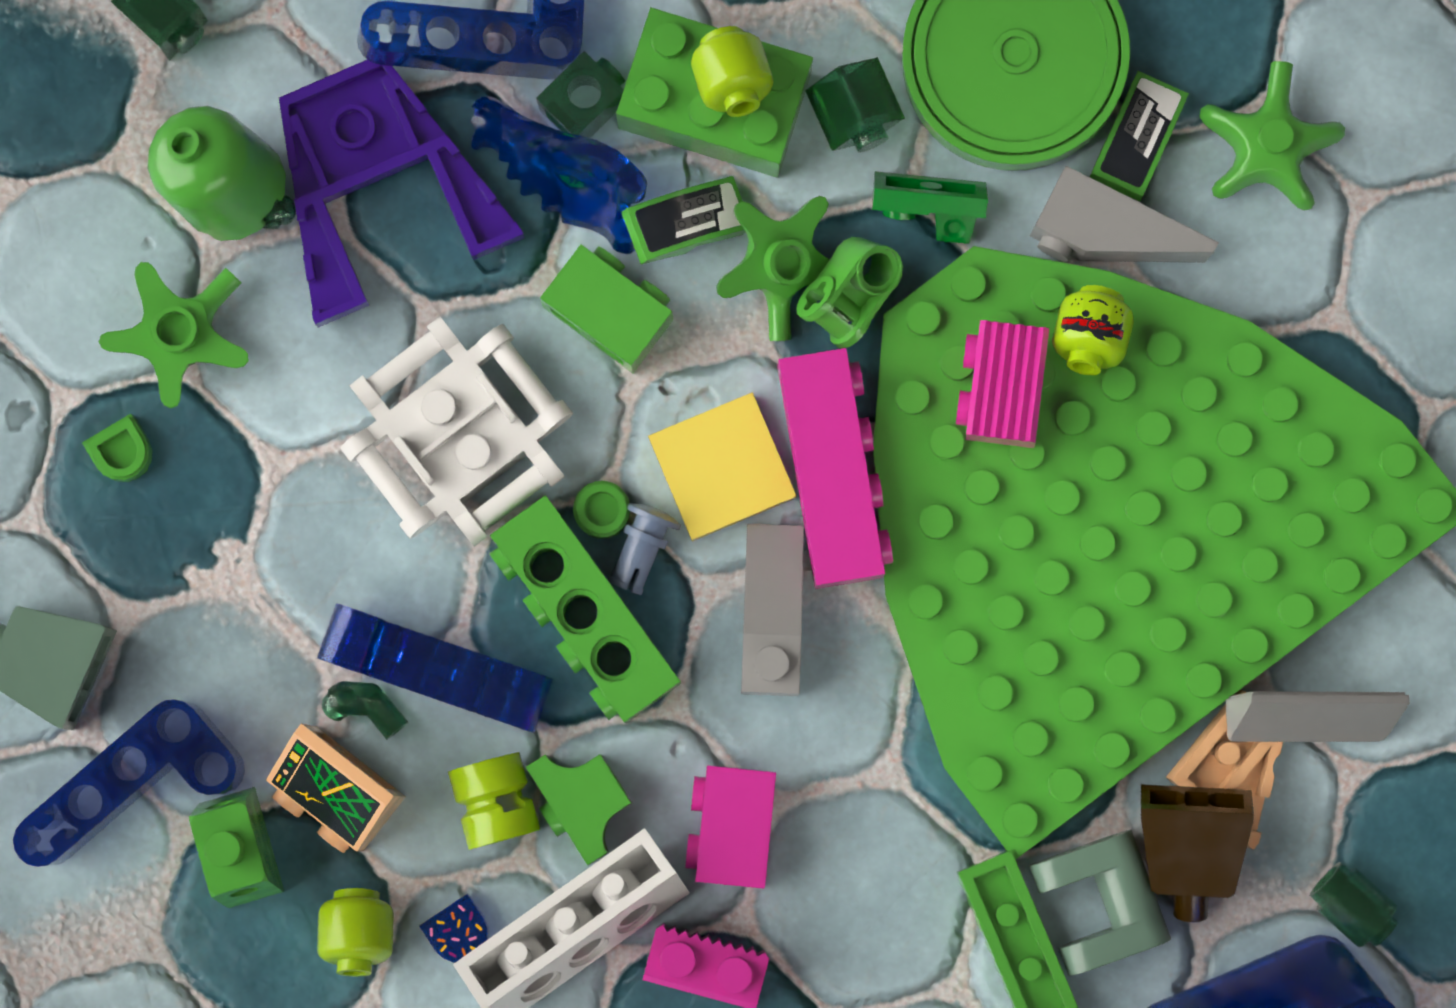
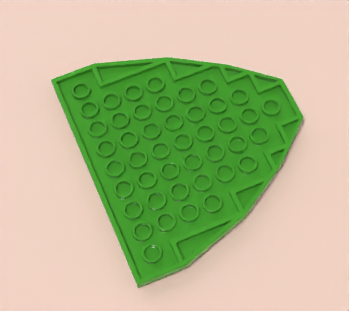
M977 246L970 248L883 316L873 453L875 473L879 475L884 505L878 508L880 530L888 529L893 554V563L884 564L885 596L944 769L1007 851L1012 850L1015 860L1221 705L1229 696L1234 695L1456 526V488L1401 420L1246 319L1110 271ZM1086 285L1104 286L1119 292L1124 298V303L1131 308L1134 316V324L1125 358L1115 367L1101 369L1098 375H1084L1072 371L1067 366V360L1056 353L1052 344V337L1063 300L1069 294L1078 292L1081 287ZM980 320L1049 328L1034 448L966 440L967 426L956 425L960 390L971 392L974 369L963 368L967 334H979Z

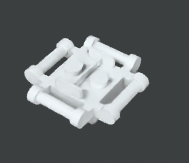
M439 316L426 326L429 332L368 379L362 375L349 385L376 421L347 440L342 445L341 450L351 463L357 461L403 520L399 526L410 539L422 533L448 513L475 547L488 537L485 533L487 529L548 483L552 487L565 477L539 442L566 422L573 415V412L563 400L557 402L512 345L511 341L514 337L504 324L493 328L477 344L466 350ZM444 349L453 362L390 410L380 397ZM492 357H494L539 415L527 427L480 368ZM388 437L434 494L435 497L427 504L420 506L375 448ZM525 456L529 458L533 464L532 467L471 514L463 505Z

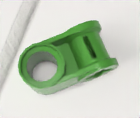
M851 237L844 240L836 248L833 256L815 281L801 295L797 304V314L806 322L815 321L830 334V341L839 349L851 347L866 333L877 311L890 293L898 286L903 271L901 257L894 249L862 237ZM871 256V267L869 272L863 277V265Z

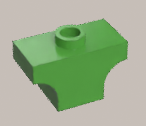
M599 754L587 763L574 768H565L556 764L549 755H544L526 766L547 800V803L539 807L555 835L558 837L567 832L587 865L609 853L605 842L606 827L611 818L631 805L632 801L603 755Z

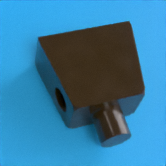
M1141 784V823L1151 891L1161 895H1174L1173 915L1178 920L1192 923L1204 921L1208 917L1209 897L1230 898L1236 892L1254 820L1252 790Z

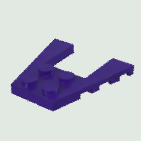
M382 53L279 97L288 163L294 187L296 215L303 245L305 273L311 297L312 318L318 328L370 306L326 206L328 202L429 159L473 260L525 238L519 225L514 222L489 187L461 155L455 144L442 131L424 105Z

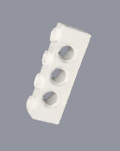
M644 828L455 962L453 966L481 1008H530L690 892Z

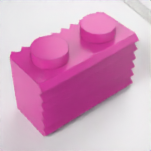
M980 320L979 334H967L963 368L974 369L971 392L960 390L956 425L967 426L966 440L1028 448L1035 447L1049 328Z
M664 922L658 925L655 930L642 980L744 1008H756L769 958L764 949L757 953L753 946L746 950L742 943L734 947L731 940L723 944L720 937L712 941L709 934L701 938L698 931L690 935L687 928L679 932L676 925L668 929Z

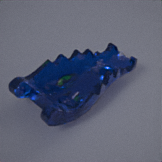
M483 96L472 105L474 115L470 121L474 128L471 147L474 150L483 147L492 148L498 153V160L508 162L509 166L506 177L509 180H519L521 182L520 194L522 196L539 194L542 197V211L559 212L562 223L590 229L599 233L608 240L616 252L631 254L635 251L621 212L631 207V204L639 203L645 198L648 184L643 173L617 149L598 140L556 130L529 119L494 97Z

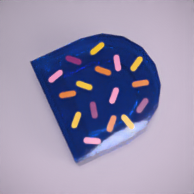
M469 893L419 925L434 950L443 959L453 963L489 939V927L486 919Z

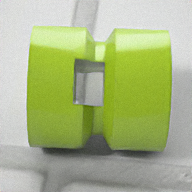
M520 752L491 758L448 771L455 801L465 805L467 809L466 814L460 820L469 850L541 830L533 799L522 795L521 790L528 781Z

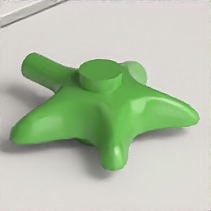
M1284 61L1271 62L1267 96L1263 106L1258 111L1250 114L1236 113L1210 104L1200 109L1199 117L1202 122L1222 137L1234 149L1236 154L1233 166L1213 185V196L1224 199L1250 185L1267 183L1280 190L1301 210H1310L1314 206L1313 195L1302 177L1300 165L1303 159L1313 152L1338 143L1345 136V127L1340 122L1308 123L1293 116L1289 102L1293 71L1292 63Z
M818 196L810 199L795 214L783 221H776L765 216L747 202L742 201L734 207V215L744 228L749 240L744 259L719 280L716 285V291L722 298H732L751 290L759 289L763 291L768 306L770 341L792 339L790 312L792 298L802 287L810 285L815 281L830 260L819 253L812 244L814 230L826 213L829 205L825 197Z
M140 262L135 267L134 276L143 305L144 314L142 322L133 328L106 332L100 336L98 341L101 348L106 351L130 353L148 359L157 375L162 403L168 408H174L178 406L181 399L183 376L189 366L195 363H211L225 367L240 368L248 363V353L243 348L222 338L214 331L212 325L213 317L218 308L242 282L227 268H224L202 293L191 298H180L164 284L155 268L149 262Z

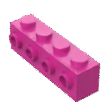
M846 348L778 359L777 369L815 589L881 579L885 575L884 564L893 563V554L888 529L880 531L877 529L874 508L884 506L878 473L868 475L864 452L874 451L869 418H858L855 396L864 395L859 361L849 363Z

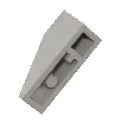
M1065 166L1030 234V237L1040 241L1037 247L1042 252L1064 262H1067L1072 257L1078 261L1205 263L1214 253L1219 243L1068 166Z
M747 524L741 694L798 696L800 694L804 526Z

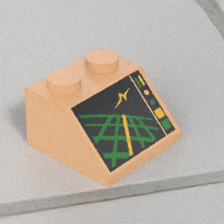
M302 723L293 733L266 779L267 782L277 789L272 798L279 805L298 818L306 811L322 824L317 831L318 835L342 853H345L349 846L357 852L364 851L406 797L317 726Z

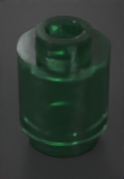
M1338 862L1323 875L1310 892L1309 896L1318 903L1316 910L1358 948L1368 942L1374 947L1378 946L1392 933L1398 924V921L1393 917L1397 904L1355 867L1349 870L1344 864Z

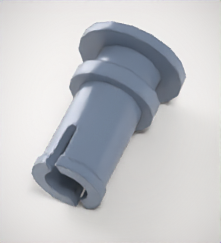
M629 503L627 509L637 515L632 525L626 524L623 532L628 534L612 575L608 578V582L625 590L629 588L631 592L642 595L644 584L659 548L666 549L668 540L664 539L668 527L680 530L681 524L659 509L648 505Z

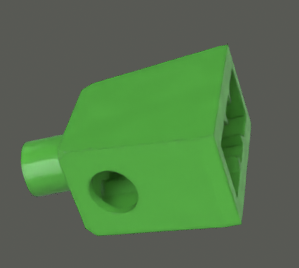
M255 787L199 803L190 814L189 822L211 897L225 907L232 908L285 892Z

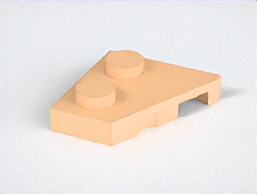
M1239 690L1234 695L1243 694L1246 692L1243 690ZM1225 704L1166 778L1175 786L1252 790L1254 820L1247 847L1254 850L1259 844L1261 832H1258L1257 829L1265 797L1270 798L1275 778L1273 764L1281 753L1283 742L1230 741L1227 736Z

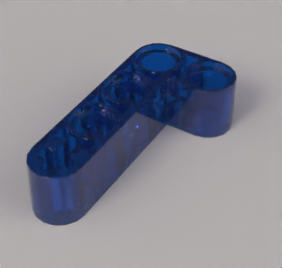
M527 0V13L380 1L369 6L362 15L357 34L358 49L363 57L379 65L548 80L558 79L568 73L581 50L584 0H569L561 4L551 2L550 0ZM378 24L388 25L389 34L392 35L390 42L380 41L379 32L376 31ZM410 25L417 26L413 46L407 45L410 38L408 33ZM432 28H444L453 35L455 45L448 49L436 48L427 39L426 32ZM494 32L504 35L511 44V51L505 54L491 52L485 46L483 36ZM549 37L558 39L564 44L567 56L561 59L548 57L541 50L539 41Z
M338 603L335 604L316 657L325 662L532 733L536 731L553 682L552 678L390 623L382 618Z
M176 699L165 700L153 707L28 815L15 830L13 837L14 850L18 857L28 865L35 867L59 865L71 858L173 768L198 793L224 795L237 789L242 782L245 773L244 761L235 747L197 705ZM176 710L184 711L188 715L191 724L189 734L179 742H173L165 732L166 719ZM132 748H138L143 752L147 764L145 772L136 780L127 778L121 768L123 756ZM213 753H219L228 763L227 777L216 786H212L205 781L201 769L204 760ZM88 786L96 788L102 797L101 809L92 818H86L82 815L77 804L79 794ZM64 821L78 829L77 833L74 828H62L49 841L54 849L53 851H38L36 848L42 840L37 832L38 830L56 829Z

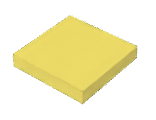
M753 392L648 435L692 542L797 497Z

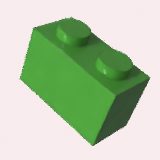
M580 244L540 297L542 306L633 374L673 321V313L666 307L670 302V298L646 280H643L637 286L622 275L621 272L625 268L624 264L605 249L598 246L594 252H591Z

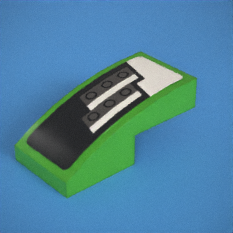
M1137 71L1089 177L1140 202L1189 93Z
M733 176L678 190L628 207L621 212L640 264L683 255L697 246L741 236L746 233L733 212L735 205L742 202Z

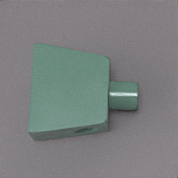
M16 606L7 626L0 623V691L52 725L61 729L74 730L117 630L88 621Z

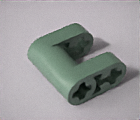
M1131 829L1029 865L1038 893L1054 890L1094 876L1112 927L1071 941L1058 948L1068 976L1096 969L1171 940L1156 895L1151 891L1149 876Z

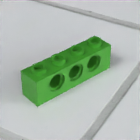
M546 495L490 534V537L498 547L490 552L489 555L508 581L518 575L529 589L531 594L522 599L541 627L552 621L565 639L556 645V648L574 673H578L585 667L598 686L590 691L589 694L608 720L619 714L624 723H628L681 684V681ZM554 552L560 555L564 561V569L561 576L555 581L548 583L537 580L532 571L535 559L542 553ZM578 598L592 600L598 610L595 622L585 629L571 627L568 625L565 617L568 605ZM611 644H621L631 653L629 668L618 676L607 675L599 667L601 651Z

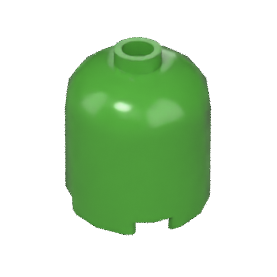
M211 106L189 107L176 113L157 130L149 147L147 169L156 191L197 231L208 234L216 240H241L261 230L265 226V222L262 219L272 210L276 199L282 201L285 195L286 173L279 155L251 129L226 111Z

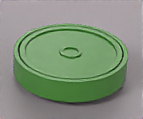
M915 0L903 37L902 67L905 87L910 103L924 127L940 144L955 155L971 163L997 170L1019 171L1044 167L1065 159L1084 147L1103 128L1111 116L1122 94L1130 61L1129 33L1126 19L1118 0Z

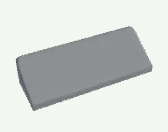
M1252 691L1229 696V699H1226L1227 736L1232 742H1379L1390 734L1410 704L1409 695H1405V692Z

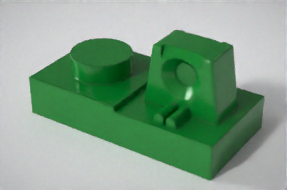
M877 171L874 173L872 210L882 211L884 216L896 220H911L916 217V214L929 215V213H935L937 241L969 244L977 218H986L988 204L986 182Z

